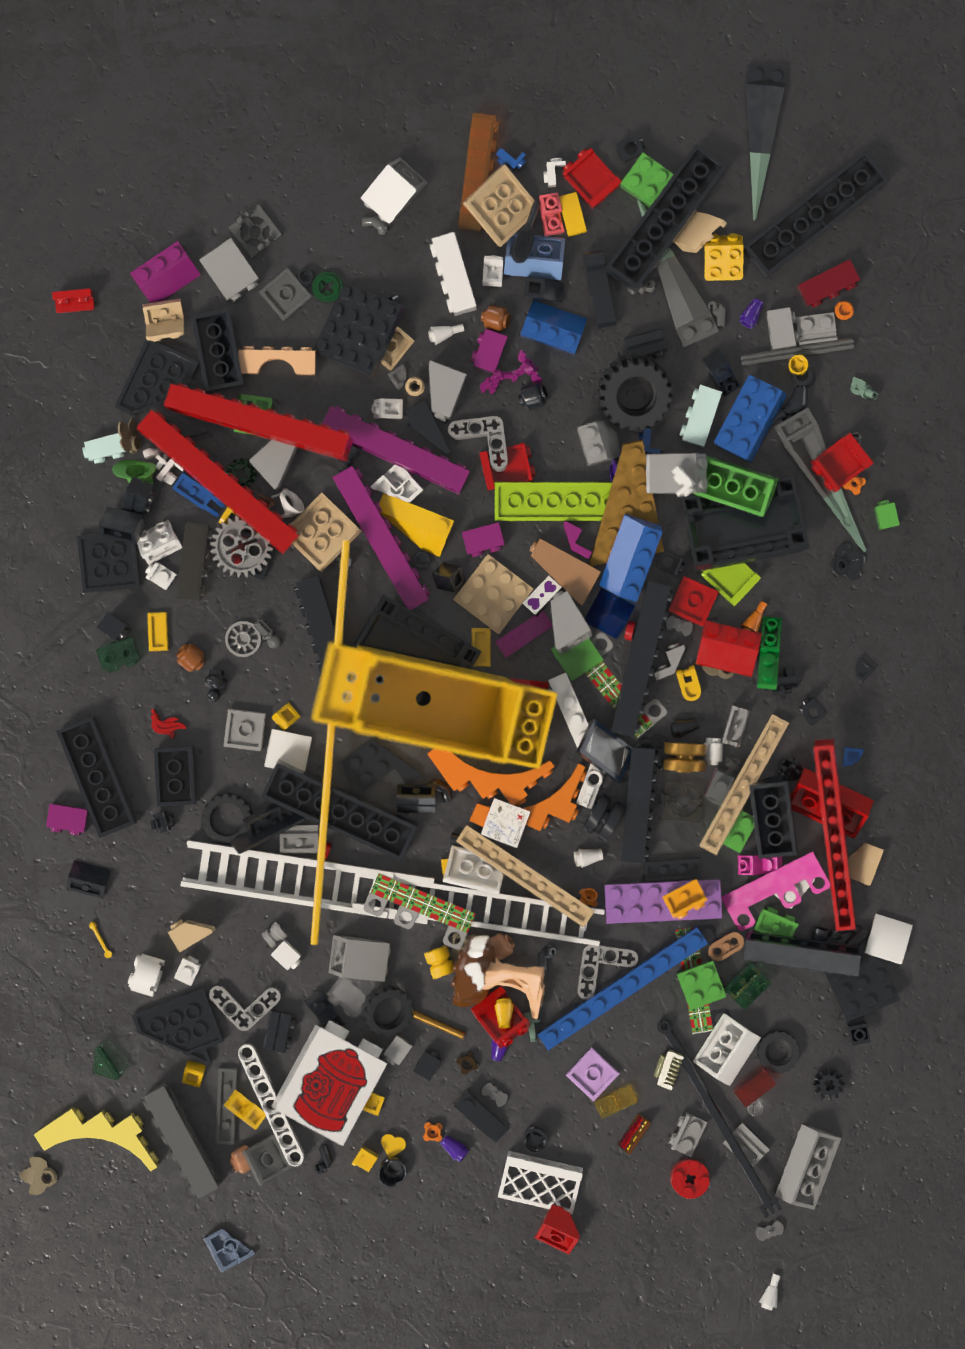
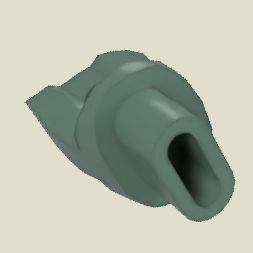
M853 377L850 389L855 395L861 396L864 399L869 397L874 400L877 399L878 392L873 391L867 382Z
M531 1012L522 1013L531 1025L529 1027L530 1042H536L535 1026L540 1024L541 1020L532 1018Z

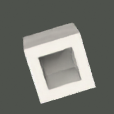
M286 940L271 954L287 971L290 967L295 969L301 962L299 959L301 954Z

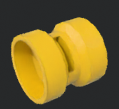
M802 355L793 356L788 366L790 373L797 374L798 376L804 375L808 368L807 359Z

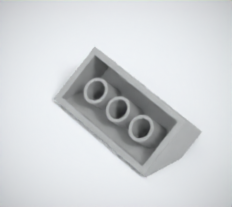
M802 1124L787 1165L784 1168L775 1197L792 1205L815 1210L841 1138Z

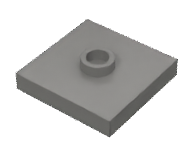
M228 709L223 747L262 751L267 713Z

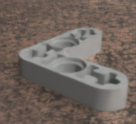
M489 416L458 420L449 424L448 433L454 440L487 436L492 468L497 472L504 471L507 468L508 458L504 425L500 417ZM496 421L499 425L496 430H493V427H487V431H484L483 422H486L487 426H491ZM472 424H480L481 430L477 433L470 430ZM464 425H467L468 434H465V430H460L459 434L456 435L452 430L456 426L459 429H465ZM495 439L502 441V446L498 449L492 447V442ZM492 453H500L501 461H505L500 467L494 463L497 462V455H492Z
M586 945L582 954L578 995L584 1000L594 996L599 963L633 967L638 962L637 953L634 950ZM590 948H594V951L597 952V955H593L592 962L596 961V965L584 963V960L589 961V954H586V951H589ZM608 950H613L616 953V958L613 961H608L605 958V953ZM619 951H623L622 956H628V953H632V957H635V960H632L631 963H627L626 959H621V963L617 962ZM587 966L594 969V975L591 977H586L583 973L584 968ZM582 979L587 981L594 980L593 984L589 983V989L592 992L588 993L587 996H584V993L581 992V989L585 988V982H581Z
M221 985L214 986L210 990L209 996L214 1004L239 1030L247 1031L280 1001L281 992L275 987H270L246 1009ZM215 989L217 991H219L220 989L223 991L221 995L224 999L227 996L230 998L223 1004V1006H221L220 1004L222 1002V999L220 997H214ZM269 991L271 993L276 992L277 995L275 997L277 1000L271 999L267 1003L270 1007L267 1008L265 1002L260 999L263 997L265 1001L269 997ZM234 1003L237 1007L236 1012L228 1013L226 1005ZM255 1004L263 1006L264 1011L262 1014L254 1013L253 1006ZM241 1010L243 1013L240 1016L243 1019H249L247 1022L249 1026H240L241 1020L238 1017L234 1020L233 1017Z

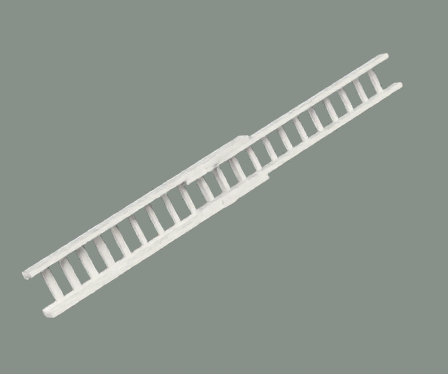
M195 840L187 841L188 848L201 849L203 851L198 880L183 877L181 886L314 906V894L313 897L299 895L303 866L317 867V859L253 849L238 854L232 846ZM211 851L222 853L217 882L206 881ZM229 854L240 855L236 885L225 884ZM248 857L259 858L255 888L244 887ZM267 860L278 861L274 891L263 890ZM325 861L324 869L337 871L332 900L322 899L321 908L375 916L364 911V904L356 903L360 877L375 880L377 873L403 884L412 885L411 887L415 889L416 886L431 888L430 895L432 896L435 895V889L449 891L448 902L453 904L454 892L467 893L466 910L470 912L473 895L486 896L487 903L484 922L472 921V927L599 946L600 940L583 938L587 924L584 928L580 925L578 937L564 935L567 916L563 913L560 933L545 932L548 910L551 905L542 899L504 893L496 895L471 888L434 883V877ZM285 863L299 865L294 894L280 892ZM341 871L355 873L351 903L337 901ZM492 898L506 900L503 925L488 923ZM376 899L370 901L369 908L372 911H378L381 906H375ZM511 900L525 902L521 928L507 926ZM390 901L389 908L385 907L382 915L375 917L394 919L398 909L394 908L395 903ZM530 903L544 905L540 931L526 929ZM589 907L595 911L594 913L604 915L605 909ZM402 912L400 914L399 920L411 922L412 916L409 912ZM418 913L415 923L428 924V920H437Z

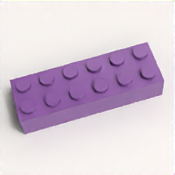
M697 879L707 898L706 905L698 910H695V908L688 910V915L681 919L672 917L662 896L692 880L604 884L606 923L722 918L720 879Z

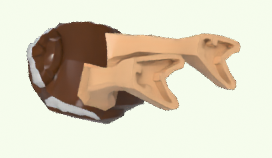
M490 936L470 937L464 950L460 949L458 961H455L453 972L456 973V976L453 977L451 987H454L452 1004L458 1007L473 1006L483 1001L495 985L509 986L526 993L530 1003L532 1018L538 1019L545 992V985L543 984L544 968H523L506 963L502 964L496 958Z

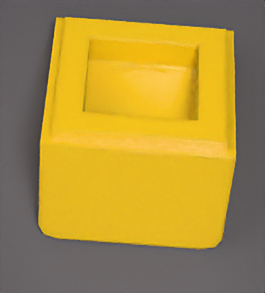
M288 702L271 718L282 731H285L301 716Z
M188 1060L182 1083L200 1088L206 1065Z

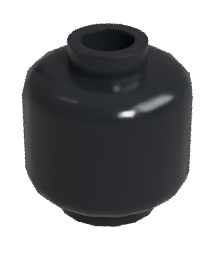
M533 382L521 388L518 399L522 406L525 405L527 409L532 410L546 403L548 393L543 384L540 385L538 382Z

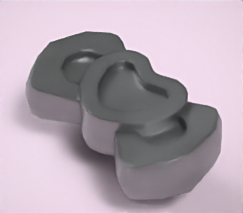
M651 279L646 280L638 292L640 294H644L646 291L654 292L656 290V283ZM627 287V290L630 294H636Z
M674 615L669 616L665 621L667 630L675 629L678 632L681 631L685 637L693 632L691 621L680 620Z
M492 1082L482 1086L481 1095L489 1096L491 1100H495L497 1107H502L507 1103L508 1094L498 1090Z
M775 1220L772 1225L767 1224L765 1227L757 1226L756 1236L761 1241L772 1236L782 1235L784 1232V1225L779 1220Z

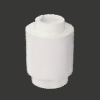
M706 738L704 744L707 745V754L703 756V760L707 761V765H718V762H722L723 756L721 738Z

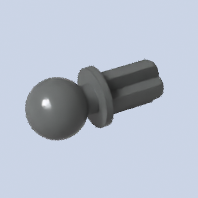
M263 619L256 620L253 626L262 635L261 638L263 640L267 639L269 647L273 649L279 648L282 644L281 636L273 633L274 628H270Z

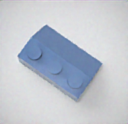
M515 233L507 241L504 275L561 280L565 238L533 235L532 250L527 260L523 263H516L511 257L513 243L519 233Z

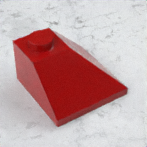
M553 1204L547 1211L535 1235V1239L567 1254H570L580 1238L570 1213L565 1211L563 1207Z

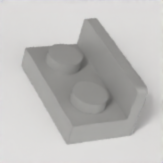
M686 1112L685 1116L681 1115L677 1123L679 1129L677 1133L673 1132L669 1140L670 1148L692 1157L707 1125V1121Z

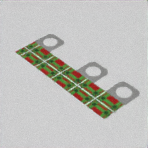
M599 633L591 639V642L595 646V642L599 638L607 641V648L600 651L597 649L602 657L612 649L613 644L604 633ZM603 661L586 671L585 674L615 710L622 683L620 684ZM652 700L645 706L643 715L639 714L637 721L641 723L639 733H634L637 738L666 715L667 711L659 700ZM652 705H658L661 708V714L658 717H652L649 714V708Z
M379 873L376 875L364 904V911L375 916L382 915L388 900L400 905L394 922L406 929L413 927L418 913L447 924L449 926L443 938V943L454 949L462 947L475 916L473 912ZM372 899H378L381 902V908L378 911H372L369 908V902ZM402 912H409L412 919L410 923L403 924L400 922L399 916ZM450 933H459L461 940L458 944H451L449 942L448 936Z

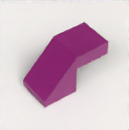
M565 521L563 526L571 551L589 559L592 552L575 544L582 529Z

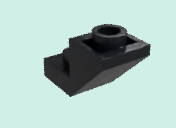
M320 990L304 1001L307 1007L316 1015L324 1029L329 1020L341 1027L345 1025L341 1016Z
M865 1016L849 1023L846 1022L852 1046L871 1042Z

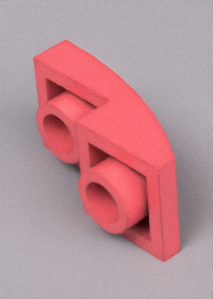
M558 193L540 195V215L544 236L563 234L564 227L560 214L562 208Z

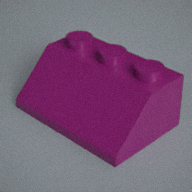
M178 241L130 273L150 303L164 301L201 276Z

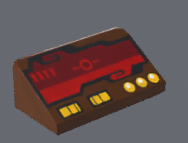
M637 1114L618 1142V1146L631 1155L651 1125L650 1120L641 1114Z

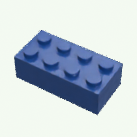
M749 375L714 444L752 463L787 395L782 390Z

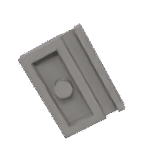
M834 312L795 318L799 346L837 340Z
M296 825L280 833V854H318V825Z
M742 1122L732 1132L752 1167L770 1150ZM724 1140L723 1144L732 1152L727 1141Z

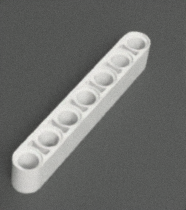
M244 1043L238 1050L240 1061L288 1164L299 1166L305 1156L302 1146L288 1116L267 1107L266 1102L268 1100H275L278 1094L256 1047L252 1043ZM243 1048H250L252 1056H244L242 1053ZM258 1065L261 1071L259 1074H253L250 1067ZM265 1082L269 1087L268 1090L265 1092L260 1091L259 1083ZM275 1118H283L285 1124L277 1126L274 1122ZM290 1135L293 1141L290 1144H286L283 1142L282 1137ZM297 1152L300 1154L301 1159L293 1161L290 1154Z

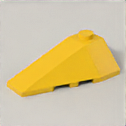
M383 493L379 502L382 509L380 514L387 518L390 523L419 548L440 557L454 521Z

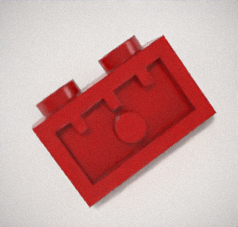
M91 289L52 292L57 313L95 309L93 290Z

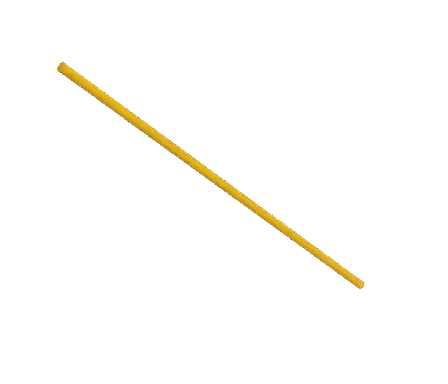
M342 540L334 641L335 644L342 645L350 550V541ZM328 724L311 931L312 945H318L336 726Z

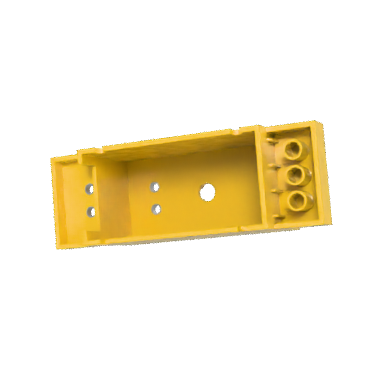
M329 642L311 719L351 728L356 732L368 735L373 734L387 739L482 759L487 758L501 763L509 762L540 769L557 693L552 690L515 683L504 676L360 645L357 648ZM377 676H382V681L376 682ZM421 691H426L430 695V701L425 706H420L416 702V696ZM373 695L378 696L376 701H372Z

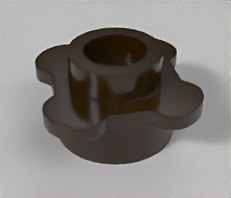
M468 1052L466 1056L458 1057L456 1063L461 1067L462 1074L466 1075L469 1071L478 1069L479 1064L475 1062L472 1052Z

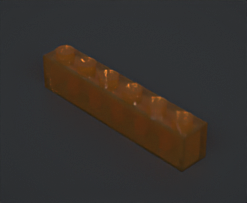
M473 113L458 230L481 232L483 228L463 202L488 179L489 171H493L494 159H491V152H495L497 140H493L494 132L498 133L499 121H496V116L479 113Z

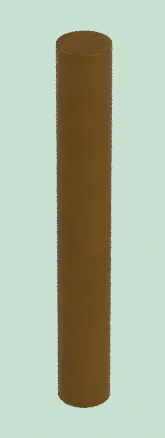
M415 1010L412 1011L414 1019L463 1040L466 1032Z

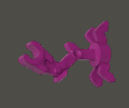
M520 350L518 354V361L522 362L520 368L511 372L493 371L494 375L487 377L481 383V393L489 389L490 394H493L500 380L511 379L512 382H515L524 373H527L529 376L531 375L532 381L542 383V378L537 373L539 368L534 365L531 359L526 357L523 350Z

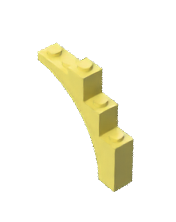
M73 1107L34 1134L44 1151L67 1140L96 1138L116 1143L130 1150L142 1160L150 1171L159 1165V1158L154 1151L150 1152L145 1137L138 1134L143 1131L144 1123L139 1115L135 1116L134 1113L114 1125V1119L109 1112L106 1113L103 1110L84 1122L83 1119L85 1117L82 1112Z

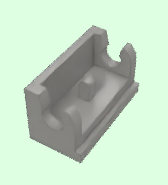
M731 706L721 740L722 743L740 748L750 713L749 710Z

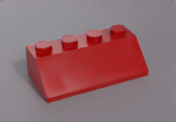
M804 768L791 792L793 811L823 824L817 773ZM840 785L845 833L847 836L855 839L869 816L874 800Z

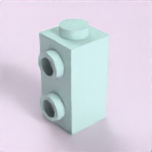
M118 433L84 442L85 447H82L84 457L88 458L91 462L94 461L95 464L105 462V458L113 456V459L124 457V453L128 451L122 449L120 445L121 437Z

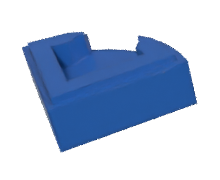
M844 747L842 766L855 764L862 757L864 749Z

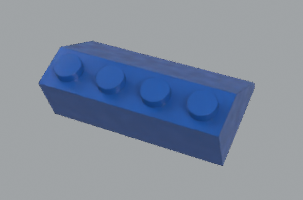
M624 514L599 585L619 597L637 602L663 532L661 525Z

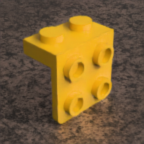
M735 233L722 236L712 234L714 237L704 244L705 279L707 281L741 280L743 278L744 246L742 235Z

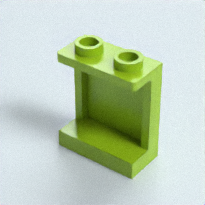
M745 563L702 570L701 574L733 606L761 579Z

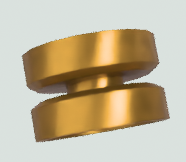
M665 742L664 752L669 755H676V758L664 759V770H674L681 773H693V771L706 772V761L694 759V756H704L707 754L706 744Z

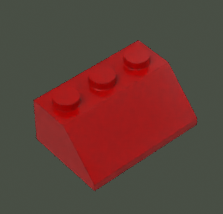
M705 621L695 664L752 677L762 633Z

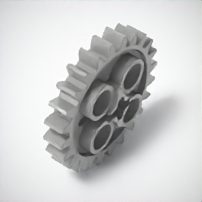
M235 516L234 522L228 518L227 525L221 522L223 529L216 528L219 534L212 535L216 542L210 543L211 546L216 547L211 550V553L217 554L213 558V561H220L217 567L224 566V573L230 570L231 577L236 572L238 578H240L241 573H244L245 577L248 578V572L255 575V569L262 571L260 565L267 566L265 558L271 559V556L267 554V552L273 551V548L268 547L270 543L243 520H239L238 516ZM243 530H250L252 536L244 539L241 536ZM228 537L234 540V544L230 547L225 546L223 543L224 539ZM253 539H257V542L246 545L244 551L237 549L229 555L226 554L227 551L238 548V543L240 542L245 545ZM257 547L260 553L257 556H252L249 553L250 548ZM234 555H240L242 562L234 564L231 558Z

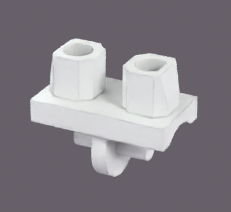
M157 454L155 458L159 462L156 464V468L160 470L163 465L165 467L156 478L161 482L164 481L173 485L178 477L171 470L174 466L182 472L184 470L172 459L167 462L169 457L166 454L163 457Z

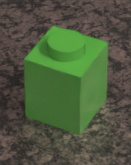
M889 500L878 502V506L874 507L879 530L900 525L895 502L890 503Z

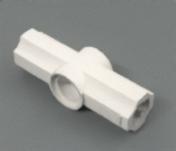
M592 764L589 766L576 804L589 809L594 804L604 777V773ZM589 775H598L599 782L596 785L590 784L588 781Z

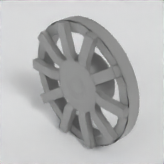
M240 621L229 627L225 635V643L232 654L238 657H248L259 649L261 634L252 623ZM243 624L249 625L245 632L243 631ZM240 625L241 632H238L234 627ZM253 627L255 632L248 634L250 628ZM231 630L237 634L236 636H229ZM258 635V640L251 639L252 636ZM228 639H235V642L229 645ZM250 642L257 643V646L254 648ZM237 644L238 647L234 651L231 647ZM246 646H249L253 651L247 653ZM241 647H243L244 654L238 653Z

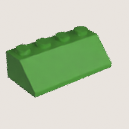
M706 455L707 493L692 494L764 517L774 496L779 478Z

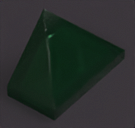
M97 1046L94 1053L92 1073L118 1080L122 1075L102 1046Z

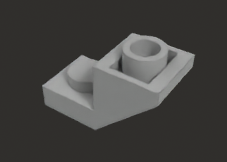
M679 643L668 647L669 651L665 653L670 667L667 668L665 664L655 668L657 672L653 673L656 681L675 673L685 650L684 645L679 646Z

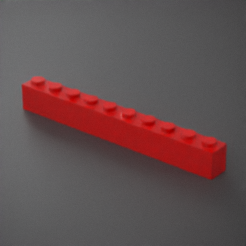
M182 383L170 385L164 406L169 411L347 461L354 439L346 430L338 429V431H335L326 424L314 425V422L303 418L300 421L295 419V416L287 413L284 416L279 415L273 409L267 408L265 411L260 409L258 405L252 403L244 405L240 400L234 398L227 400L224 399V396L217 393L209 395L206 394L205 390L199 388L191 390L189 386Z
M151 410L137 426V430L284 555L297 540L299 535L296 533L298 530L290 523L286 525L282 522L283 517L276 511L272 513L268 510L267 507L269 505L262 499L257 500L252 496L254 494L253 491L247 486L244 488L238 484L239 480L233 474L227 475L223 471L225 468L219 462L215 461L213 463L209 459L210 455L202 448L198 450L191 438L188 436L184 438L179 434L181 430L173 423L169 425L165 422L166 417L159 411L155 413Z
M834 739L815 740L814 753L836 931L853 930L856 928V917Z

